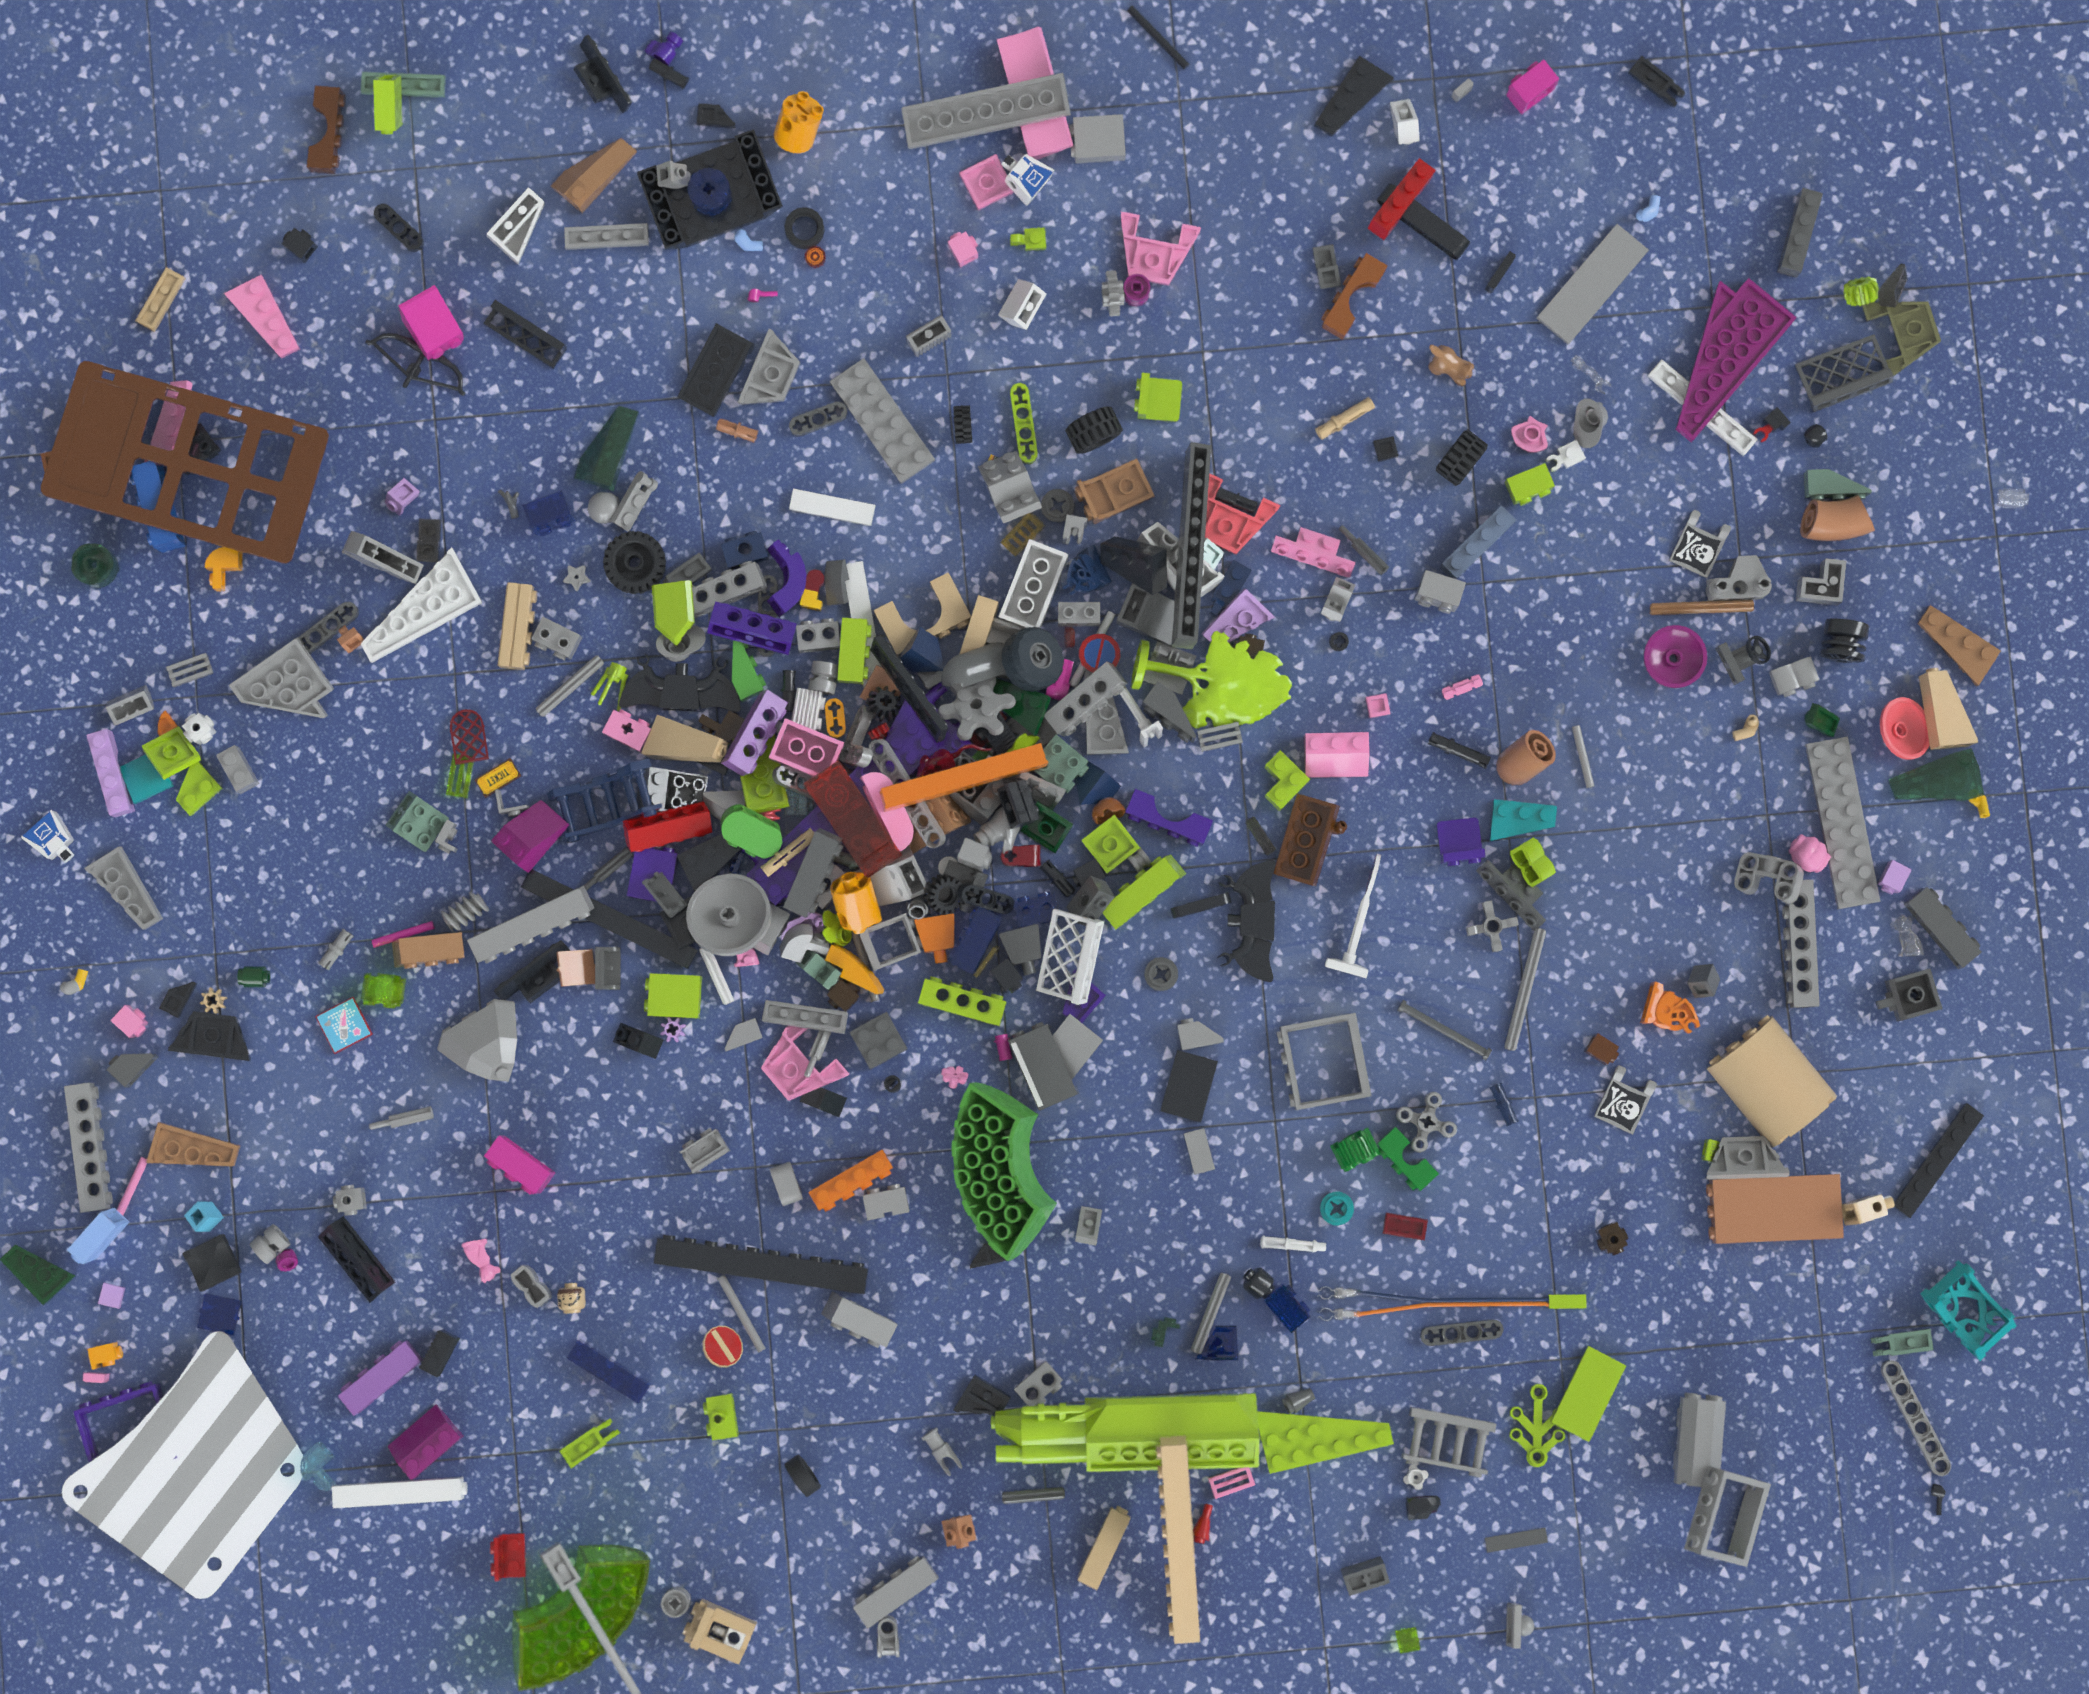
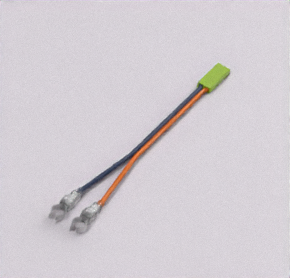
M1336 1287L1334 1290H1331L1334 1291L1333 1296L1337 1299L1366 1295L1425 1302L1363 1312L1337 1308L1333 1311L1334 1316H1331V1318L1334 1317L1336 1320L1423 1307L1547 1306L1549 1309L1586 1308V1294H1560L1533 1298H1419L1360 1291V1289Z

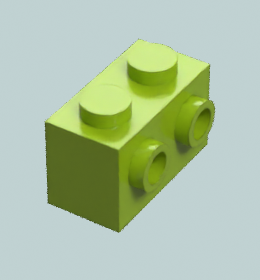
M1546 463L1507 478L1504 482L1513 504L1520 503V506L1532 502L1531 498L1539 495L1540 498L1550 495V490L1555 487Z

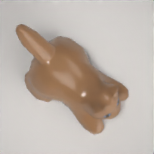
M1430 345V351L1434 354L1432 362L1429 363L1431 373L1434 375L1447 374L1457 385L1464 386L1466 384L1465 379L1470 378L1473 374L1474 364L1458 357L1455 351L1448 346L1440 345L1437 347Z

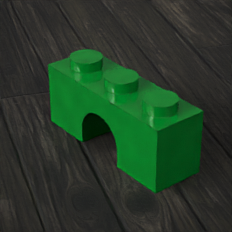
M1393 1127L1376 1143L1380 1156L1383 1159L1388 1157L1393 1163L1391 1165L1392 1169L1398 1175L1402 1173L1407 1178L1405 1183L1413 1191L1415 1189L1421 1191L1439 1173L1425 1158H1422L1415 1165L1407 1164L1403 1160L1402 1152L1410 1142L1396 1127Z

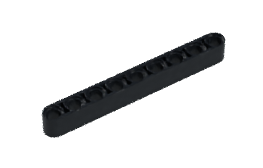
M533 869L527 873L521 885V888L548 901L574 890ZM590 898L594 909L589 911L590 916L585 919L689 969L698 950L690 946L678 950L672 937Z

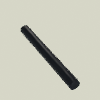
M1133 5L1129 7L1127 12L1185 70L1190 65L1188 61Z

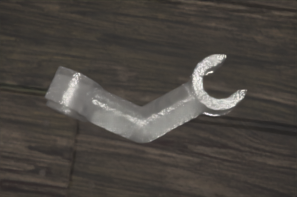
M1578 355L1572 358L1571 362L1574 363L1572 366L1587 374L1596 384V390L1599 393L1605 394L1602 390V385L1605 383L1606 386L1611 387V383L1602 379Z

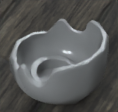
M609 492L595 494L588 503L587 510L590 518L597 523H610L613 514L620 504V500L616 495Z

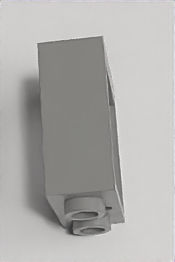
M906 913L868 927L863 933L859 934L873 971L921 953L920 948L923 946L919 935L915 936L912 929L915 928V924L911 916L907 917ZM902 920L913 950L879 962L868 933Z

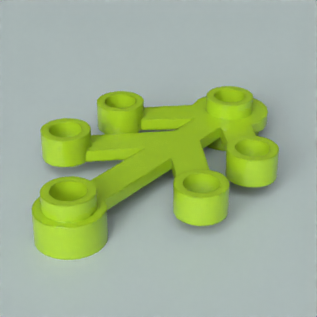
M1534 1384L1530 1388V1396L1534 1399L1533 1424L1523 1414V1410L1520 1407L1514 1406L1509 1412L1510 1416L1513 1419H1517L1533 1436L1532 1446L1522 1436L1523 1433L1519 1428H1512L1509 1431L1510 1438L1517 1441L1527 1452V1462L1533 1467L1545 1465L1548 1459L1547 1453L1558 1442H1562L1565 1439L1564 1431L1555 1429L1552 1432V1437L1542 1445V1436L1554 1426L1550 1421L1557 1409L1555 1408L1552 1411V1415L1542 1424V1402L1548 1394L1547 1388L1542 1384ZM1536 1388L1542 1390L1540 1396L1534 1394ZM1514 1409L1520 1410L1518 1417L1513 1416ZM1513 1431H1519L1520 1435L1518 1438H1513ZM1556 1432L1562 1433L1561 1439L1557 1440L1555 1438ZM1534 1453H1540L1539 1460L1533 1459Z

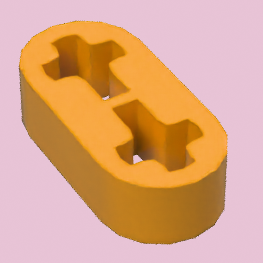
M832 698L825 704L827 732L832 738L839 739L846 733L844 706L839 699ZM832 703L840 706V709L837 710V717H833L832 710H829V707H832ZM834 720H838L839 727H842V730H839V734L831 731V728L834 727Z

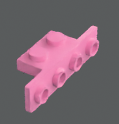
M1302 527L1296 542L1276 536L1271 552L1348 578L1351 576L1356 563L1336 556L1341 540Z

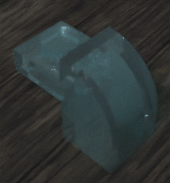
M321 1441L317 1442L304 1454L300 1464V1471L305 1482L313 1477L315 1479L313 1481L314 1484L321 1491L324 1489L327 1492L336 1483L322 1468L335 1456Z

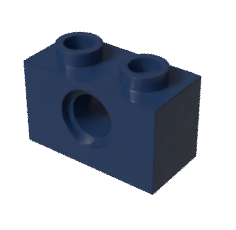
M751 531L746 533L743 538L731 537L725 539V543L721 544L728 569H738L741 564L748 561L759 563L769 560L761 532ZM742 545L750 546L749 553L745 555L740 554V547Z

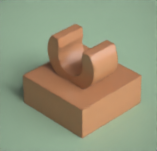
M344 625L338 630L342 636L337 641L348 653H351L364 641L362 635L354 627L348 630Z

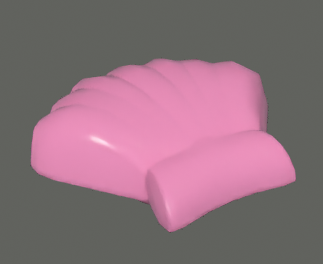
M1530 416L1527 422L1512 427L1511 434L1513 440L1522 450L1536 453L1548 447L1545 429L1548 425Z

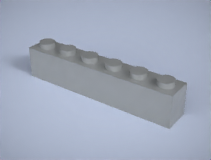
M583 885L477 934L467 941L477 962L479 963L484 960L485 963H489L497 959L496 954L503 952L506 955L516 950L515 946L520 943L525 946L534 942L533 937L539 934L543 938L553 933L552 928L559 926L562 929L572 924L570 920L576 917L582 920L590 916L589 911L594 909V906Z

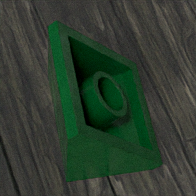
M1037 801L1035 805L1039 809V820L1030 825L1023 826L1020 832L1056 854L1071 831L1073 824Z

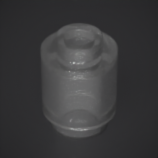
M2004 488L2003 490H1998L1997 506H2002L2003 509L2022 510L2024 505L2028 506L2029 493H2025V489Z

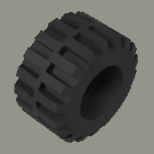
M1111 406L1091 411L1073 421L1065 429L1077 454L1097 449L1118 437L1123 431Z
M1470 430L1463 431L1436 466V472L1453 485H1459L1487 450L1488 444Z

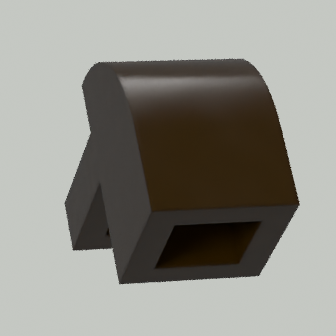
M729 710L721 724L704 714L701 715L698 722L702 724L701 729L709 734H712L714 731V736L725 740L729 744L733 742L745 719Z

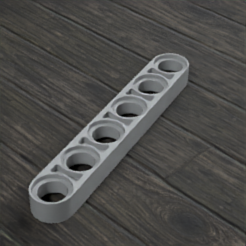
M877 739L869 744L868 749L873 751L872 759L880 772L886 775L893 785L897 784L899 779L904 781L911 780L886 740ZM877 743L883 746V753L881 755L875 751ZM888 761L893 762L895 766L893 772H889L886 769ZM925 801L917 803L915 808L910 806L904 807L911 822L928 847L937 848L944 844L945 834ZM921 815H925L928 819L926 826L921 825L919 822ZM932 833H936L939 836L937 844H934L930 839Z
M1893 1360L1885 1361L1881 1366L1882 1376L1930 1470L1938 1476L1947 1475L1951 1470V1463L1901 1365ZM1889 1364H1894L1897 1368L1894 1376H1889L1886 1373V1367ZM1899 1383L1906 1385L1907 1391L1904 1395L1896 1393L1895 1389ZM1913 1402L1917 1408L1916 1412L1910 1415L1906 1412L1905 1407L1908 1403ZM1920 1421L1926 1424V1431L1922 1434L1917 1433L1915 1430V1425ZM1928 1441H1934L1936 1444V1449L1932 1453H1928L1925 1449V1444ZM1938 1460H1943L1946 1463V1468L1943 1472H1938L1935 1469V1463Z

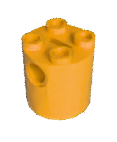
M804 91L784 99L773 134L774 140L779 147L791 153H804L811 149L823 115V107Z
M847 872L832 882L830 891L840 925L843 929L853 930L854 934H860L867 927L882 921L871 877L868 874Z

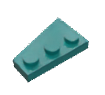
M1494 799L1489 841L1554 828L1557 806Z

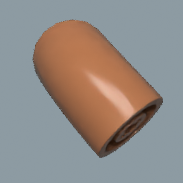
M1858 495L1840 501L1812 500L1804 511L1800 525V533L1803 538L1817 541L1848 540L1875 531L1867 510Z
M1528 731L1499 755L1496 762L1499 777L1510 785L1527 783L1553 764L1556 757L1554 746L1546 735L1540 731Z

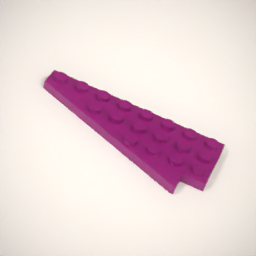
M1749 278L1736 293L1722 281L1716 287L1675 428L1691 443L1797 318Z

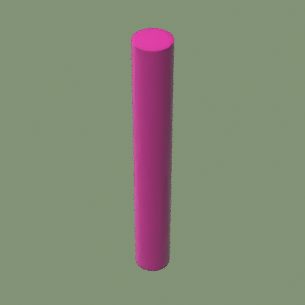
M433 921L373 939L372 944L376 948L400 938H407L435 929Z

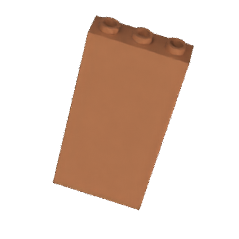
M1840 1174L1709 1180V1184H1706L1707 1197H1710L1707 1214L1708 1218H1711L1712 1227L1708 1229L1709 1239H1712L1714 1244L1844 1238Z

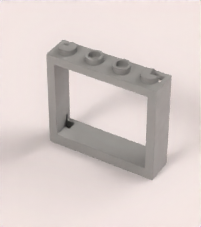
M1356 1013L1279 1027L1280 1031L1277 1032V1039L1279 1044H1283L1284 1052L1281 1053V1060L1283 1065H1287L1288 1073H1285V1081L1287 1086H1291L1292 1094H1289L1291 1107L1294 1106L1295 1110L1371 1097ZM1347 1021L1360 1092L1301 1103L1288 1032Z
M1708 1466L1684 1549L1703 1556L1747 1567L1771 1484ZM1726 1479L1745 1483L1747 1487L1728 1553L1724 1554L1706 1548Z

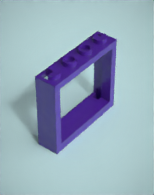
M152 1381L141 1384V1389L132 1391V1388L120 1391V1396L112 1398V1395H107L99 1398V1403L92 1405L91 1401L80 1404L79 1409L73 1411L89 1463L99 1457L86 1414L153 1392L157 1405L164 1397L160 1383L153 1385Z

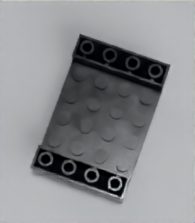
M754 129L734 136L736 141L676 162L685 164L687 171L690 172L688 185L682 188L673 189L658 186L656 165L637 172L665 250L687 248L761 221L783 207Z

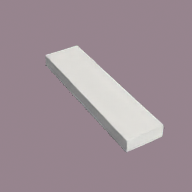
M793 489L789 510L871 526L875 505Z

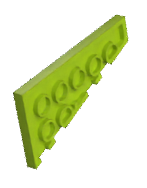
M1257 1411L1259 1432L1269 1474L1394 1444L1390 1425L1385 1422Z

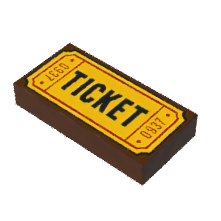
M509 758L476 778L475 782L484 797L487 798L495 793V789L501 790L522 777L512 759Z

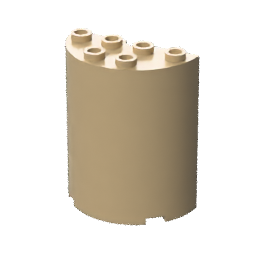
M1767 1015L1758 1022L1759 1027L1751 1028L1742 1035L1743 1040L1741 1042H1733L1725 1049L1727 1052L1722 1057L1717 1055L1710 1060V1066L1707 1070L1761 1136H1765L1771 1148L1781 1144L1788 1136H1793L1830 1106L1829 1103L1834 1101L1837 1095L1774 1017Z

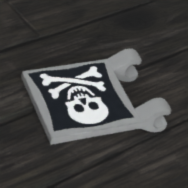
M1694 510L1689 516L1669 561L1704 578H1708L1731 530V526L1724 524L1718 536L1695 527L1701 513Z
M1618 1065L1594 1117L1633 1135L1657 1083L1648 1080L1644 1091H1638L1620 1082L1626 1072V1068Z

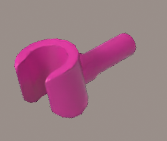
M751 289L748 301L758 303L760 297H771L778 294L777 291L764 292L758 289Z

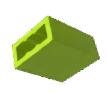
M380 74L373 80L375 131H381V134H393V131H397L403 125L401 75Z
M650 973L649 978L645 980V991H649L648 999L644 1000V1012H647V1016L700 1019L702 976Z

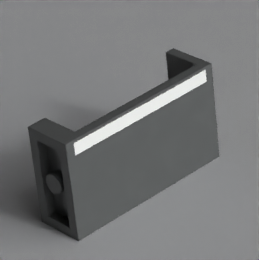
M1043 1022L1031 1026L1032 1031L1024 1033L1022 1030L1013 1034V1039L1009 1041L1039 1111L1080 1094L1077 1086L1073 1084L1049 1029L1051 1028L1050 1025H1044Z

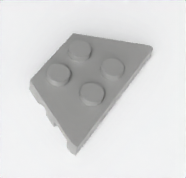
M768 329L738 400V403L741 405L784 402L799 368L800 361L788 350L786 345L781 342L771 329Z
M1765 1136L1722 1137L1707 1172L1706 1180L1789 1177L1790 1172L1787 1167L1783 1166L1779 1160V1155L1771 1148Z

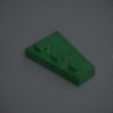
M996 678L993 692L998 695L1009 693L1016 700L1014 707L1003 709V711L1034 736H1037L1051 697L1036 691L1022 690L1012 683Z
M14 1245L0 1258V1261L43 1306L76 1277L72 1273L17 1245Z

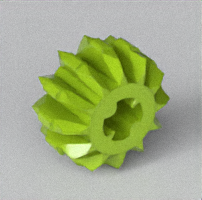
M1869 276L1866 278H1855L1854 280H1849L1844 285V298L1848 305H1868V303H1872L1879 298V286L1875 278Z

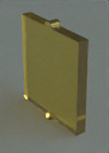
M995 946L992 948L973 976L977 978L982 974L1000 947Z

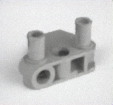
M1757 555L1738 556L1734 559L1728 578L1706 580L1707 587L1705 593L1708 601L1759 600L1770 593L1772 581L1767 576ZM1735 588H1739L1740 592H1735Z

